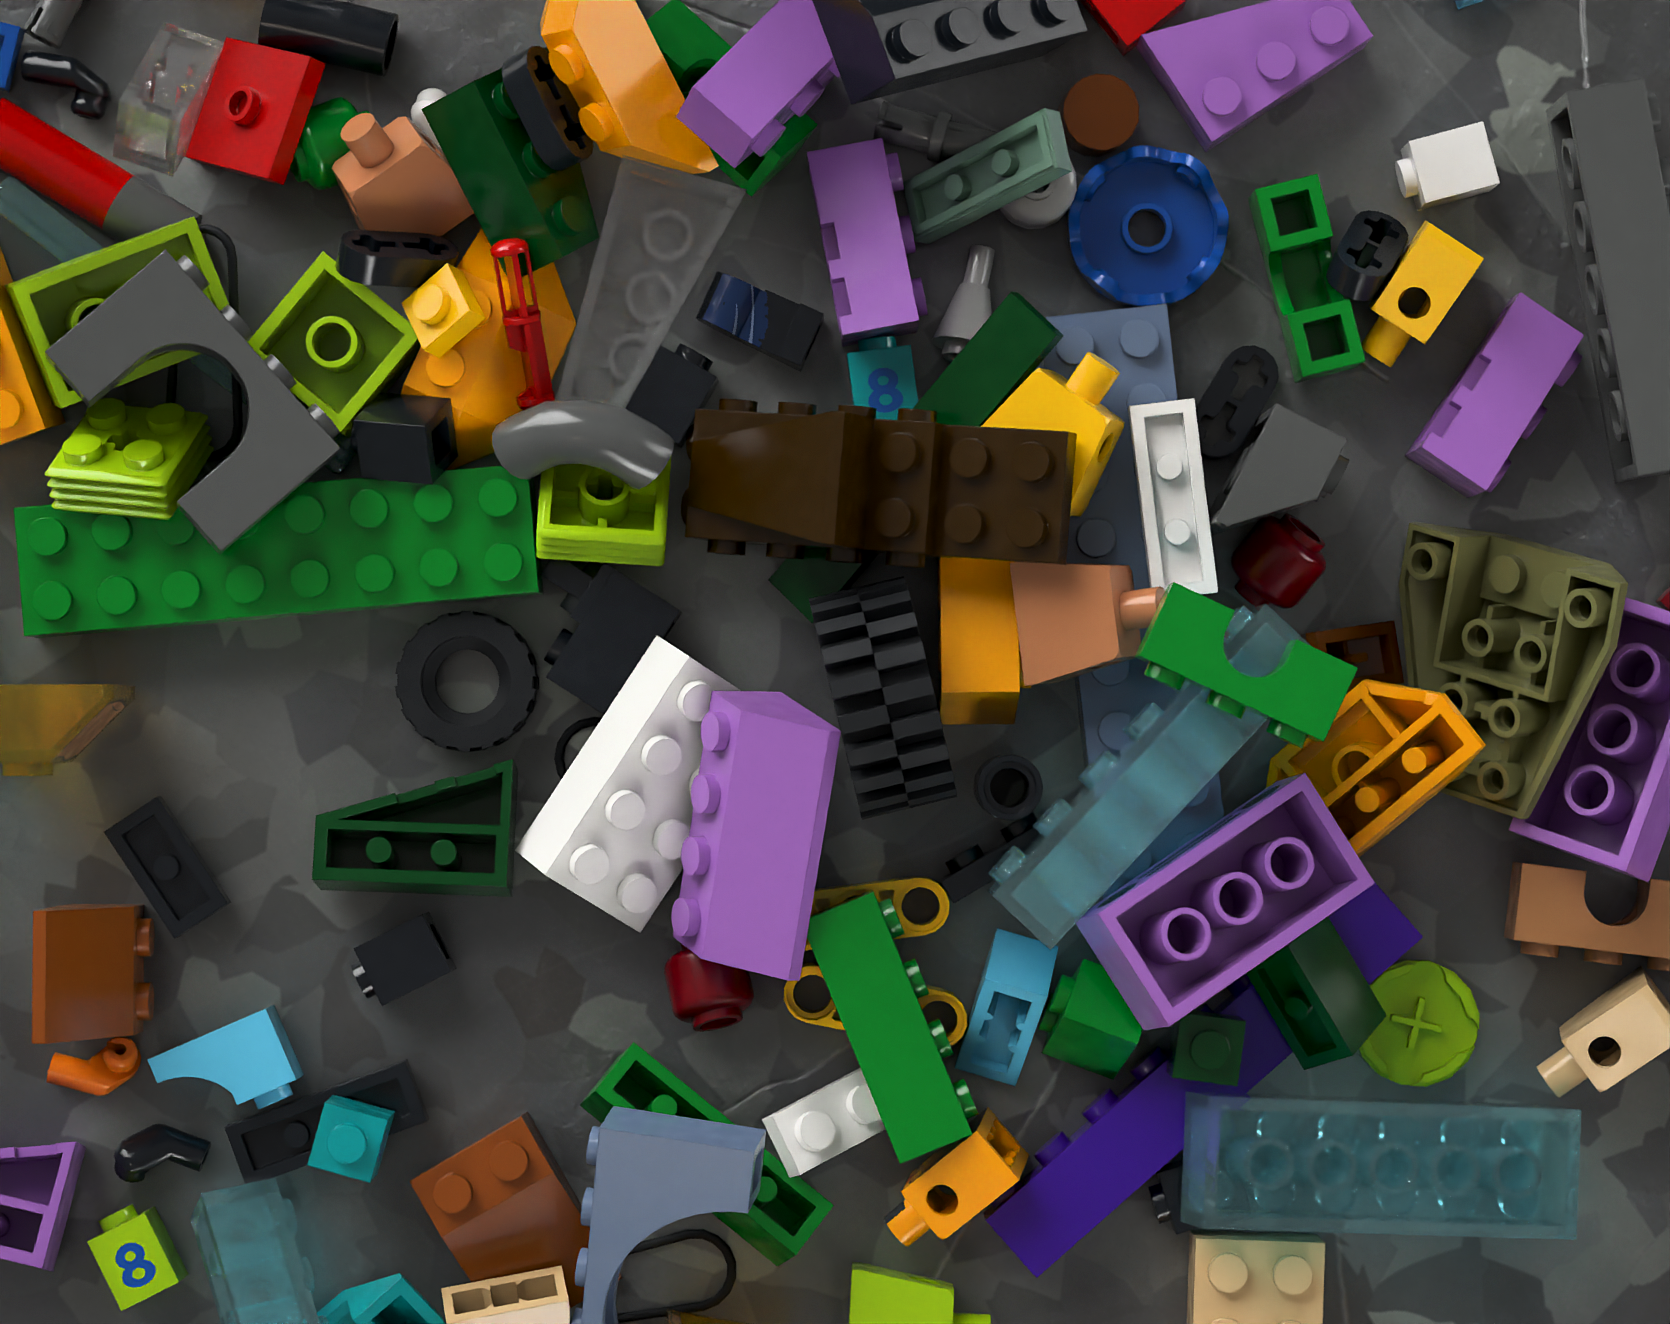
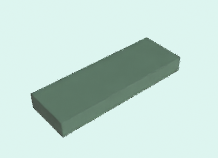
M1044 108L904 181V192L914 241L931 244L1072 172L1060 112Z

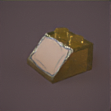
M0 684V763H2V776L53 775V763L72 762L135 699V686L118 684Z

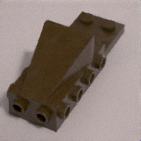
M719 399V410L695 409L694 424L690 427L686 439V451L691 461L689 488L685 490L681 501V516L686 525L685 537L708 541L707 553L745 556L746 544L766 545V557L804 560L805 548L825 549V561L864 564L865 552L886 554L885 565L924 568L925 556L1066 565L1076 433L1069 431L945 425L936 422V411L899 408L897 420L876 419L877 408L854 405H838L837 411L816 414L817 405L778 402V413L757 412L758 402Z

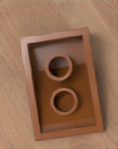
M65 904L33 911L32 1044L133 1036L143 1032V1021H151L154 1013V987L152 982H144V957L153 956L155 944L153 918H144V904Z
M528 1111L409 1181L441 1238L471 1282L562 1265L570 1308L583 1301L584 1287L575 1285V1271L581 1248H588L590 1227L581 1225L582 1205ZM621 1273L619 1274L618 1281L623 1278Z

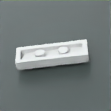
M1195 399L1129 406L1128 414L1150 588L1161 586L1166 590L1168 584L1175 582L1201 595L1218 593Z

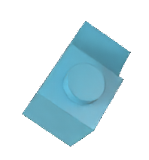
M997 928L955 1064L956 1069L1016 1086L1048 997L1059 946Z
M274 1005L147 1059L157 1083L181 1077L202 1078L217 1083L231 1092L237 1105L254 1099L257 1109L293 1095L289 1083L304 1075Z

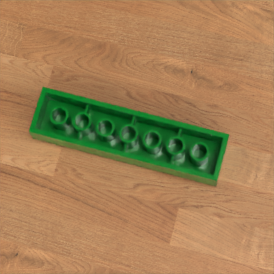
M503 466L445 470L433 484L365 478L305 482L221 555L215 551L178 508L168 520L62 511L52 508V504L14 508L24 636L45 638L544 595L542 575H540L542 572L541 559L536 556L537 508L534 478L530 480L519 479L510 474Z

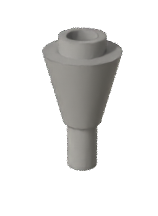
M972 245L970 247L963 283L959 284L932 338V343L942 349L941 356L952 362L992 315L991 292L988 289L995 250L983 245Z

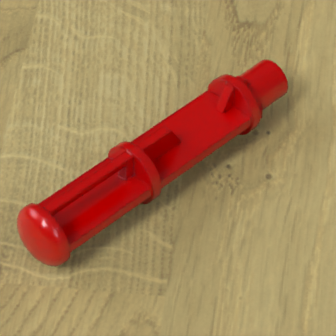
M506 238L493 244L490 253L493 258L507 344L510 349L521 352L527 388L516 397V401L520 409L526 410L545 401H554L555 394L552 389L541 325V313L538 308L529 255V244L520 238ZM520 253L525 255L533 305H526L518 254ZM504 257L513 306V309L506 310L497 259Z

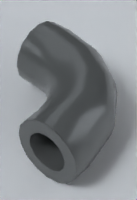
M588 399L545 401L508 417L496 425L492 433V445L496 457L510 474L519 479L530 480L543 471L557 465L583 464L601 468L618 477L633 489H641L656 479L668 463L674 448L672 437L657 425L623 407Z

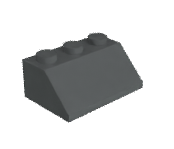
M1276 403L1257 418L1208 512L1211 536L1257 522L1263 518L1295 510L1311 501L1317 502L1320 497L1325 498L1327 493L1332 494L1349 463V459L1340 455L1347 439Z

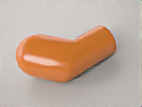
M114 1037L107 1041L106 1047L88 1060L55 1052L48 1069L47 1083L96 1096L108 1095L134 1077L141 1064L140 1051L131 1039L127 1037Z

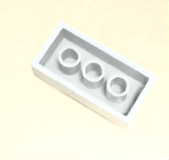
M657 635L515 851L547 877L641 933L683 869L681 849L684 840L689 837L693 812L691 786L694 778L699 774L703 749L701 723L703 717L709 711L711 692L741 690Z

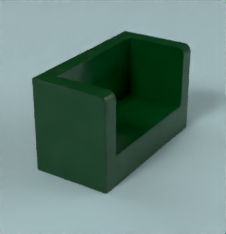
M1328 916L1246 973L1304 1070L1353 1056L1387 1016Z

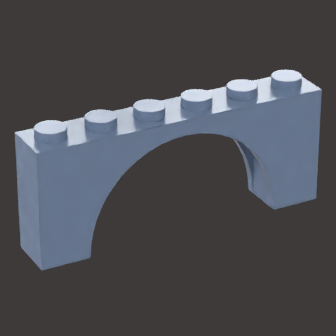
M613 1106L601 1126L592 1127L587 1144L586 1163L587 1165L596 1166L594 1188H586L581 1207V1225L590 1227L588 1248H581L575 1271V1285L584 1287L583 1307L575 1309L571 1324H619L616 1297L619 1274L624 1259L637 1244L653 1232L679 1219L711 1212L748 1214L760 1192L766 1129Z

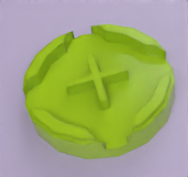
M1403 959L1393 963L1369 985L1387 1016L1358 1049V1053L1376 1074L1400 1085L1427 1087L1451 1078L1469 1061L1475 1048L1474 1044L1479 1030L1480 1013L1470 988L1454 971L1429 960Z

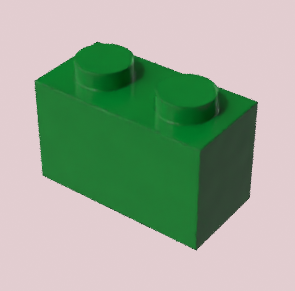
M1087 959L1082 960L1073 977L1061 975L1054 994L1051 993L1048 997L1038 1025L1039 1030L1048 1033L1041 1052L1042 1054L1112 1080L1138 1045L1143 1030L1104 967Z

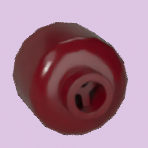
M1288 513L1284 514L1281 519L1272 516L1260 519L1232 553L1231 565L1236 575L1240 578L1234 587L1244 599L1260 610H1265L1270 603L1283 609L1293 608L1299 604L1326 569V562L1321 553L1325 543L1311 528Z
M680 943L682 950L671 956L664 966L665 980L675 1017L683 1022L692 1023L693 1030L699 1032L726 1028L742 1021V1011L750 1006L754 998L749 971L703 960Z

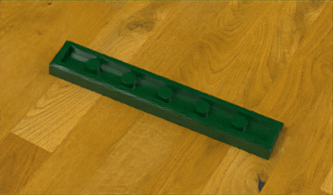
M1010 292L912 409L936 411V422L945 425L982 426L1029 375L1034 372L1064 335L1018 292ZM805 548L804 560L785 559L768 580L811 623H814L809 599L849 589L879 553L865 552L864 564L825 561V549Z

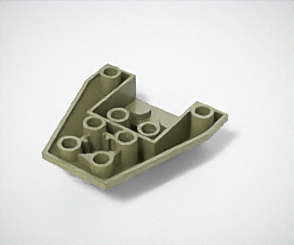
M1420 522L1409 523L1399 580L1408 687L1445 693L1486 744L1464 771L1440 791L1441 793L1521 820L1530 817L1617 647L1628 582L1611 564L1507 534Z

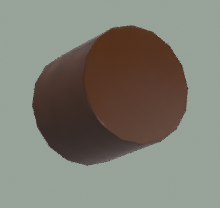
M1096 73L1082 78L1064 95L1057 109L1061 115L1066 144L1071 150L1083 156L1101 157L1114 152L1132 136L1139 122V104L1135 92L1125 81L1111 74Z

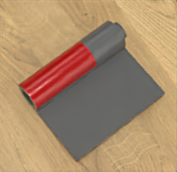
M3 97L0 99V247L13 282L193 216L197 224H201L202 215L8 99ZM202 234L204 240L206 238V234Z

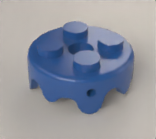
M1139 145L1128 148L1096 164L1085 175L1069 210L1067 241L1072 260L1081 276L1099 294L1115 303L1129 307L1160 304L1171 305L1197 291L1216 270L1222 259L1227 241L1229 215L1227 207L1213 183L1209 170L1200 160L1186 153L1149 145ZM1151 212L1162 220L1164 237L1158 244L1145 247L1132 240L1129 235L1128 224L1135 214Z

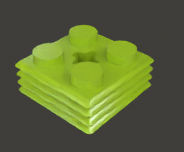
M116 398L100 399L90 408L87 407L85 414L69 438L63 443L62 448L45 472V476L50 477L47 486L53 488L49 496L55 499L51 507L62 511L168 520L178 508L176 506L177 501L188 492L214 450L212 446L208 445L212 440V437L207 435L210 426L204 424L208 416L201 412L185 411L181 405L175 403H164L153 408L125 406L121 400Z
M671 457L657 478L641 489H633L618 477L601 468L583 464L557 465L541 473L536 556L540 559L662 566L665 562ZM606 496L610 497L611 500H600L598 497Z

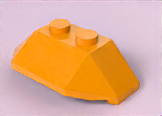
M546 0L540 29L541 36L549 50L551 68L555 75L563 83L567 84L580 107L578 113L580 124L585 133L597 143L600 151L674 176L710 172L719 166L710 147L676 118L685 98L635 0Z
M482 228L461 259L457 269L463 271L485 319L440 358L424 351L421 346L401 391V394L451 398L458 457L446 470L457 469L460 466L495 453L492 445V433L496 425L508 417L523 411L518 407L516 397L527 388L521 352L510 349L507 344L493 258L490 253L491 245ZM498 260L506 310L513 309L508 278ZM554 262L532 272L538 308L541 313V325L551 382L577 327ZM527 274L522 277L526 305L528 306L533 305Z
M1365 679L1345 695L1324 742H1315L1307 738L1303 748L1288 743L1270 759L1266 788L1278 780L1306 773L1352 848L1360 857L1458 777L1486 744L1445 693Z

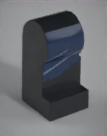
M717 271L696 319L710 328L801 372L823 324L824 313L804 304H797L771 291H762L738 278Z

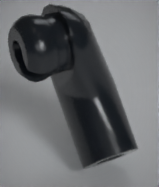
M28 50L24 54L20 69L22 78L25 81L62 87L74 92L75 96L70 107L73 114L79 117L100 120L105 115L106 101H111L109 85L79 60L70 56Z
M153 1124L122 1140L114 1153V1170L120 1179L130 1183L144 1180L145 1173L166 1160L200 1172L209 1153L211 1142L165 1124Z

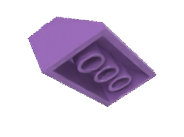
M711 692L709 711L705 714L701 723L703 749L699 774L694 778L691 786L692 819L689 837L684 840L681 849L683 876L679 898L673 904L671 921L674 930L673 937L703 960L787 981H800L841 731L782 692Z

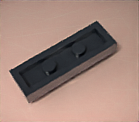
M408 1059L225 1126V1131L246 1187L307 1166L324 1104L333 1094L395 1111L389 1135L427 1122L429 1116Z

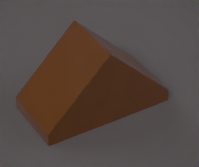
M1394 620L1310 632L1296 636L1297 640L1358 668L1347 692H1350L1365 679L1391 684L1404 683Z

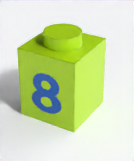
M132 1203L98 1221L103 1232L87 1241L121 1311L167 1289L189 1275L155 1206L138 1214Z

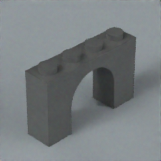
M165 249L45 351L47 361L89 408L142 363L156 355L169 351L183 350L205 354L219 361L234 375L243 390L248 409L247 429L243 439L226 460L182 496L176 505L215 551L221 555L338 453L340 447L333 438L340 431L317 404H312L306 410L291 393L290 389L297 383L274 355L270 354L262 360L247 343L246 340L253 335V332L239 314L228 304L219 311L204 294L203 290L210 283L196 265L185 255L175 261Z

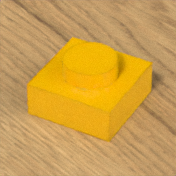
M448 263L401 303L422 349L438 358L444 355L485 319L463 271Z

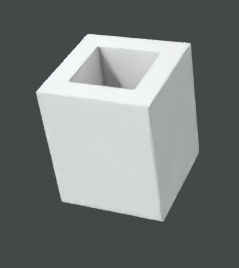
M1483 121L1411 140L1401 149L1403 159L1395 161L1400 190L1404 198L1413 196L1417 211L1490 192L1500 184Z

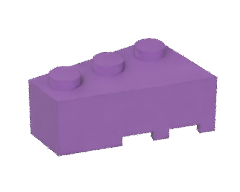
M779 0L692 87L676 115V118L734 169L752 152L762 157L785 131L786 127L783 124L795 114L798 117L803 116L817 101L835 76L837 78L841 77L813 1Z
M1270 0L1142 34L1136 48L1204 151L1207 152L1364 49L1373 35L1350 0Z
M882 138L807 152V163L842 347L858 344V341L868 338L897 337L917 333L919 316L928 315L921 277L911 279L906 254L916 252L909 215L898 217L893 193L904 190L897 152L886 154Z
M1520 292L1512 297L1405 454V457L1466 498L1485 491L1491 493L1508 470L1512 461L1507 459L1519 438L1521 437L1526 440L1545 415L1547 408L1541 405L1553 384L1555 383L1562 387L1580 363L1583 356L1576 352L1575 349L1584 335Z
M75 1141L55 1143L54 1145L0 1148L1 1260L54 1271L86 1150L84 1145Z

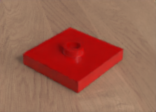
M226 37L185 157L200 164L284 185L326 64L311 56Z

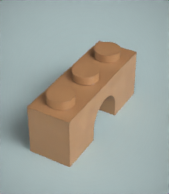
M1521 862L1512 863L1504 937L1521 941L1520 953L1558 958L1560 946L1584 948L1583 961L1622 965L1623 953L1648 956V969L1670 971V880L1650 878L1648 883L1638 879L1636 901L1631 911L1619 921L1604 924L1590 913L1585 903L1584 890L1587 871Z

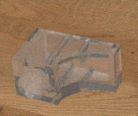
M164 21L119 100L113 157L172 177L174 176L190 144L224 45L223 41Z

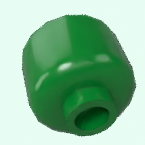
M342 97L334 98L311 107L290 166L291 173L298 182L306 180L317 190H325L339 185L332 167L336 160L350 151L341 138V130L351 118L361 113H369L368 110L358 113L356 108L347 99Z

